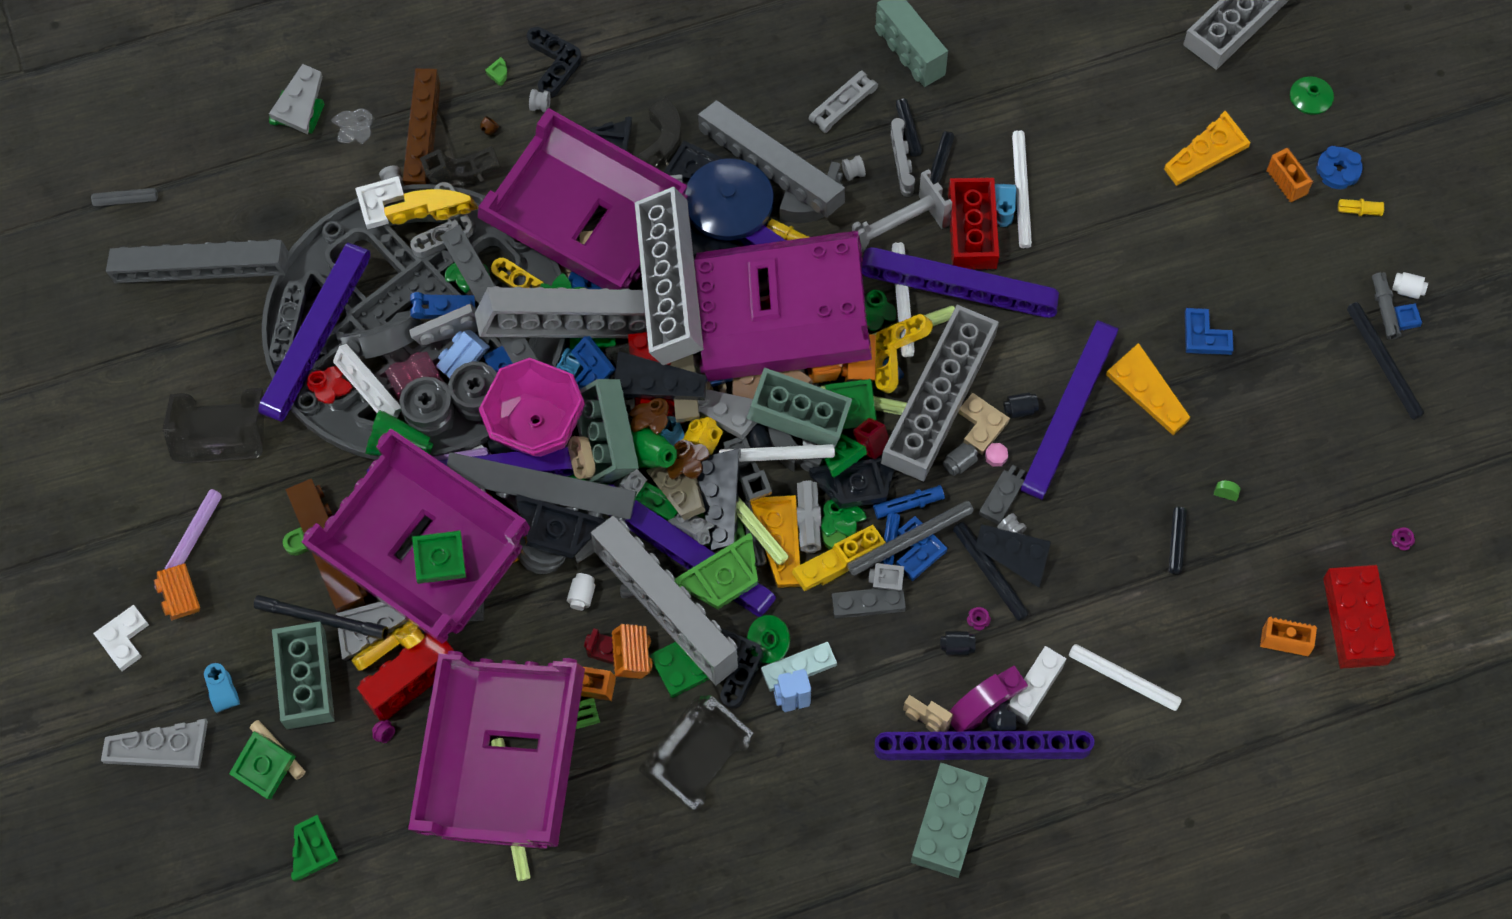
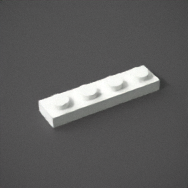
M347 344L339 346L333 363L376 413L381 410L397 418L401 411V406Z

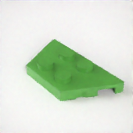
M752 534L745 535L675 578L674 582L679 587L683 586L692 596L716 609L723 607L758 585Z

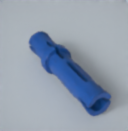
M941 485L923 491L918 489L913 494L875 504L873 508L876 518L880 519L888 516L889 513H899L918 506L923 508L925 504L943 500L945 497Z

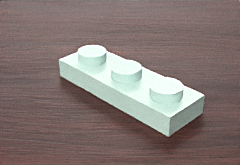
M825 642L763 666L761 671L771 692L774 690V684H778V676L780 674L789 672L793 674V671L804 669L809 677L837 666V661L829 643Z

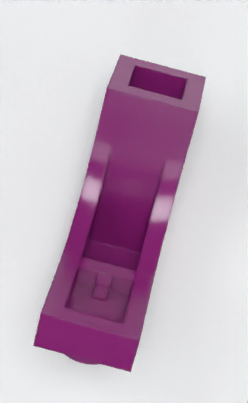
M1012 666L999 675L994 674L953 706L950 710V713H952L951 724L956 732L972 731L979 727L983 719L993 709L1027 689L1028 684L1016 667Z

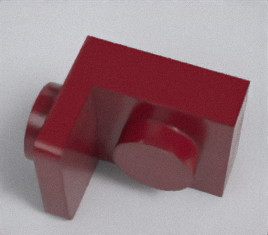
M593 628L592 634H587L584 642L587 656L614 665L612 637L600 634L598 629Z

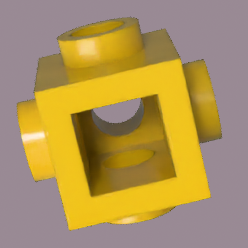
M704 417L700 418V420H692L682 440L691 441L694 445L702 444L707 447L709 454L712 455L723 431L716 425L717 422L714 419Z

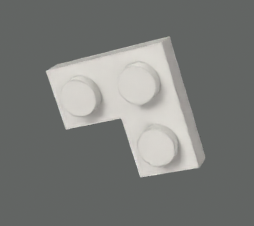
M399 176L355 188L367 230L389 224L388 218L384 213V205L404 199Z
M132 605L93 634L119 669L123 671L142 657L129 639L149 624L137 608Z

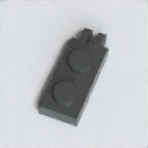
M1012 465L1009 471L1004 470L980 509V516L997 525L1001 523L1022 488L1024 482L1022 477L1025 473L1023 469H1020L1017 476L1014 475L1017 469L1015 465Z

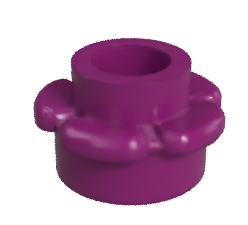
M1408 528L1396 529L1392 532L1391 542L1394 547H1399L1400 550H1408L1415 542L1414 534Z
M976 607L969 611L967 623L969 626H973L975 630H983L985 626L990 624L991 618L986 609Z
M389 720L385 722L379 721L374 725L372 730L373 739L381 743H387L392 739L395 728Z

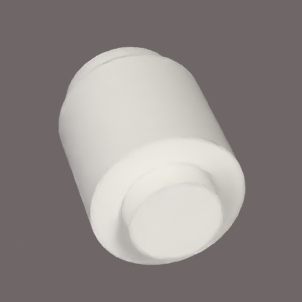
M1403 272V274L1397 273L1392 290L1397 291V294L1419 299L1420 295L1425 296L1428 283L1424 282L1425 277L1406 272Z
M578 573L576 578H573L567 597V602L571 608L582 611L584 608L590 607L596 586L594 577Z

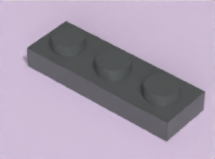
M903 586L902 591L878 588L832 593L834 619L905 612L906 610Z

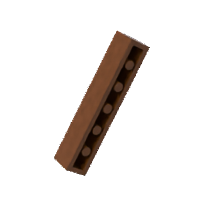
M415 68L403 173L404 186L430 184L441 84L437 69Z
M311 478L285 489L303 533L305 534L316 523L324 529L326 521L333 514L328 504L323 505L321 498H324L325 495L320 484L315 486ZM312 552L337 613L366 606L364 597L367 596L365 589Z

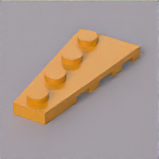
M1225 110L1201 135L1195 137L1190 145L1174 156L1165 165L1164 170L1177 186L1249 147L1250 141Z
M1139 343L1107 371L1106 376L1172 435L1189 421L1190 416Z
M796 495L762 497L751 501L753 514L789 556L785 563L778 565L766 551L777 588L801 587L792 574L793 568L800 565Z

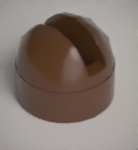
M485 116L480 124L481 131H485L486 135L493 134L499 128V125L488 116Z

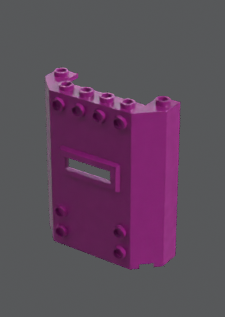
M548 108L537 123L534 138L497 191L493 192L490 190L479 205L478 218L601 288L610 290L629 289L631 284L635 285L641 276L635 202L671 187H675L687 199L688 195L685 194L687 185ZM600 205L607 209L586 243L582 244L577 241V237Z
M843 232L697 253L694 259L704 348L701 351L700 370L701 373H705L708 381L761 375L764 367L776 372L872 360L871 343L867 328L861 266L863 260L859 232ZM768 268L771 309L761 310L758 269Z
M390 428L378 440L376 448L382 454L380 458L373 461L369 467V472L364 478L357 481L354 491L349 497L343 499L336 514L328 518L325 528L323 529L316 523L305 532L301 543L308 550L442 644L448 640L449 633L454 632L457 634L462 631L519 556L523 547L519 544L522 536L525 537L528 534L530 526L524 518ZM424 516H427L433 521L422 535L461 531L466 578L417 584L413 547L402 561L394 555Z
M457 651L439 654L408 830L425 836H440L442 839L450 841L545 849L547 845L558 847L585 668L578 664L577 660L571 658H563L562 662L553 661V663H548V666H540L539 663L526 661L525 665H520L511 660L494 663L493 660L484 658L480 659V662L469 661L463 656V653ZM491 735L539 739L537 749L489 746Z

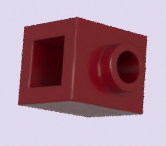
M868 418L853 430L856 442L866 447V455L876 459L883 454V450L889 440L884 424Z

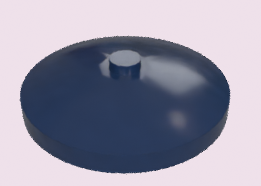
M720 159L710 162L697 170L687 184L685 194L688 195L689 220L697 230L714 239L738 240L754 234L767 222L773 209V190L769 179L758 167L743 160Z

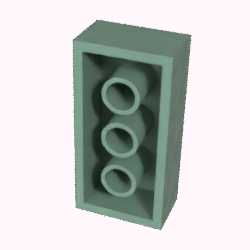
M881 0L877 2L876 32L879 36H883L889 48L898 54L901 63L911 70L914 79L917 82L920 81L926 87L945 76L948 50L907 0Z
M764 367L746 419L818 445L832 444L836 447L852 399Z
M596 379L580 389L585 405L578 420L577 428L579 436L588 438L595 462V474L588 480L594 483H613L639 469L638 459L620 379Z
M321 622L272 629L281 723L287 730L334 722L326 631Z
M940 763L912 854L911 863L959 878L988 777Z

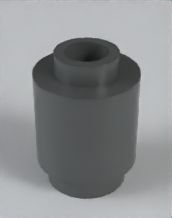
M962 443L945 457L943 466L952 476L960 475L977 462L978 452L971 444Z

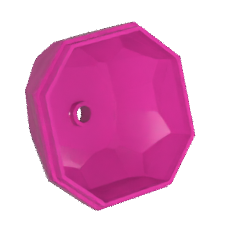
M527 358L499 369L479 408V412L491 440L513 450L541 457L565 448L582 414L585 402L573 374L535 359ZM534 419L540 420L536 424L532 423Z

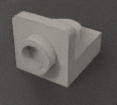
M637 469L616 480L613 485L618 488L637 491L638 494L647 479Z
M876 563L875 569H870L868 583H873L872 589L902 591L904 566Z

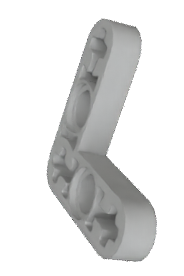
M447 182L439 183L434 188L455 191L452 185ZM458 214L451 216L446 220V223L415 236L410 244L413 254L419 258H424L445 249L444 242L436 240L438 234L446 233L458 226L459 220H461L463 227L466 228L464 233L469 238L473 233V228L468 215ZM430 238H432L434 245H431ZM422 243L425 248L421 249L418 247V244Z

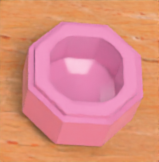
M992 443L985 452L986 462L992 467L1002 466L1008 459L1007 448L1001 443Z

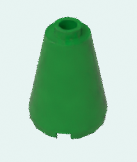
M378 411L365 454L381 456L382 454L376 448L378 440L391 428L430 455L433 443L429 442V436L385 411Z
M649 426L635 433L631 430L639 468H667L674 464L677 458V451L661 433L656 435Z

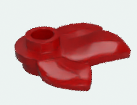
M337 366L329 367L324 372L314 371L308 376L307 380L308 389L315 392L316 399L327 404L334 403L335 396H343L352 390V385L341 378L344 374Z

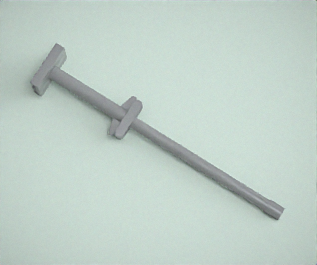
M929 169L921 173L920 200L870 225L867 222L862 223V225L860 222H856L852 225V231L859 232L862 253L870 239L928 210L941 229L950 225L952 201L950 199L945 201L942 197L943 188L939 183L933 185L930 181L931 171ZM769 277L759 281L760 294L769 290Z

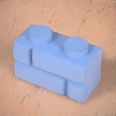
M471 330L459 331L452 339L454 344L451 348L444 349L438 356L440 361L436 366L450 378L455 369L464 363L479 362L490 346Z
M804 669L793 671V674L789 672L778 676V684H774V697L777 706L781 705L784 712L795 710L796 707L801 709L810 706L811 687L807 672Z

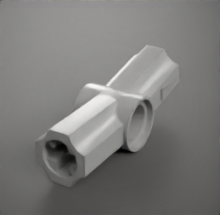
M802 481L797 483V525L800 532L801 551L806 553H815L821 550L820 506H818L817 482Z

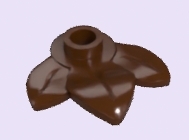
M656 398L649 403H641L635 406L629 412V415L633 417L631 421L632 432L635 433L648 426L656 435L662 432L668 423L669 405L667 401L663 398Z
M680 440L674 445L677 451V458L672 466L667 467L668 475L672 480L682 473L690 479H696L702 472L701 461L710 456L709 451L702 444L694 445L691 441Z

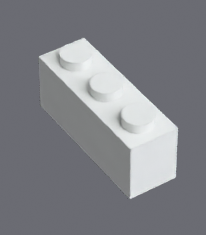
M1046 646L1024 678L1028 684L1027 689L1013 696L1010 704L1007 705V710L1014 712L1016 720L1025 726L1061 672L1066 661L1065 657Z

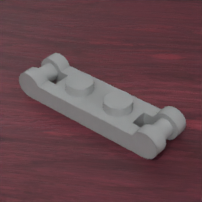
M864 71L858 72L810 114L809 120L813 124H818L822 132L827 133L846 113L868 94H872L877 89L878 83L867 78L868 75ZM827 114L829 117L824 119L822 116Z
M895 118L891 123V141L900 190L903 196L910 197L914 193L915 178L910 175L912 173L911 160H907L906 157L909 151L907 141H903L904 121L900 118Z

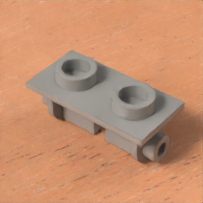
M679 513L676 517L668 520L669 523L701 545L708 544L711 540L709 529L714 527V524L698 516L684 520Z

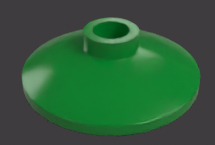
M1309 76L1300 78L1292 85L1290 99L1299 111L1316 115L1327 111L1331 107L1334 94L1327 82L1320 78Z
M764 615L757 618L749 628L747 639L760 645L764 653L763 663L777 662L786 655L790 645V633L786 624L780 618L773 615ZM772 635L774 636V642H773V643H772V641H771ZM753 649L751 654L757 657L758 654L756 653L755 649Z

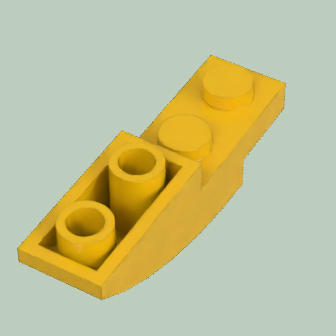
M431 189L405 193V202L384 207V213L392 224H403L407 220L424 218L428 214H431L436 221L447 220L451 216L468 214L472 210L478 209V205L469 195L451 190Z
M871 525L834 544L831 550L793 568L792 574L804 592L820 583L823 586L849 571L847 567L849 562L886 542L874 525Z

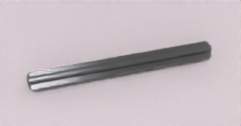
M965 501L848 563V570L852 575H856L972 514L974 509L971 503Z

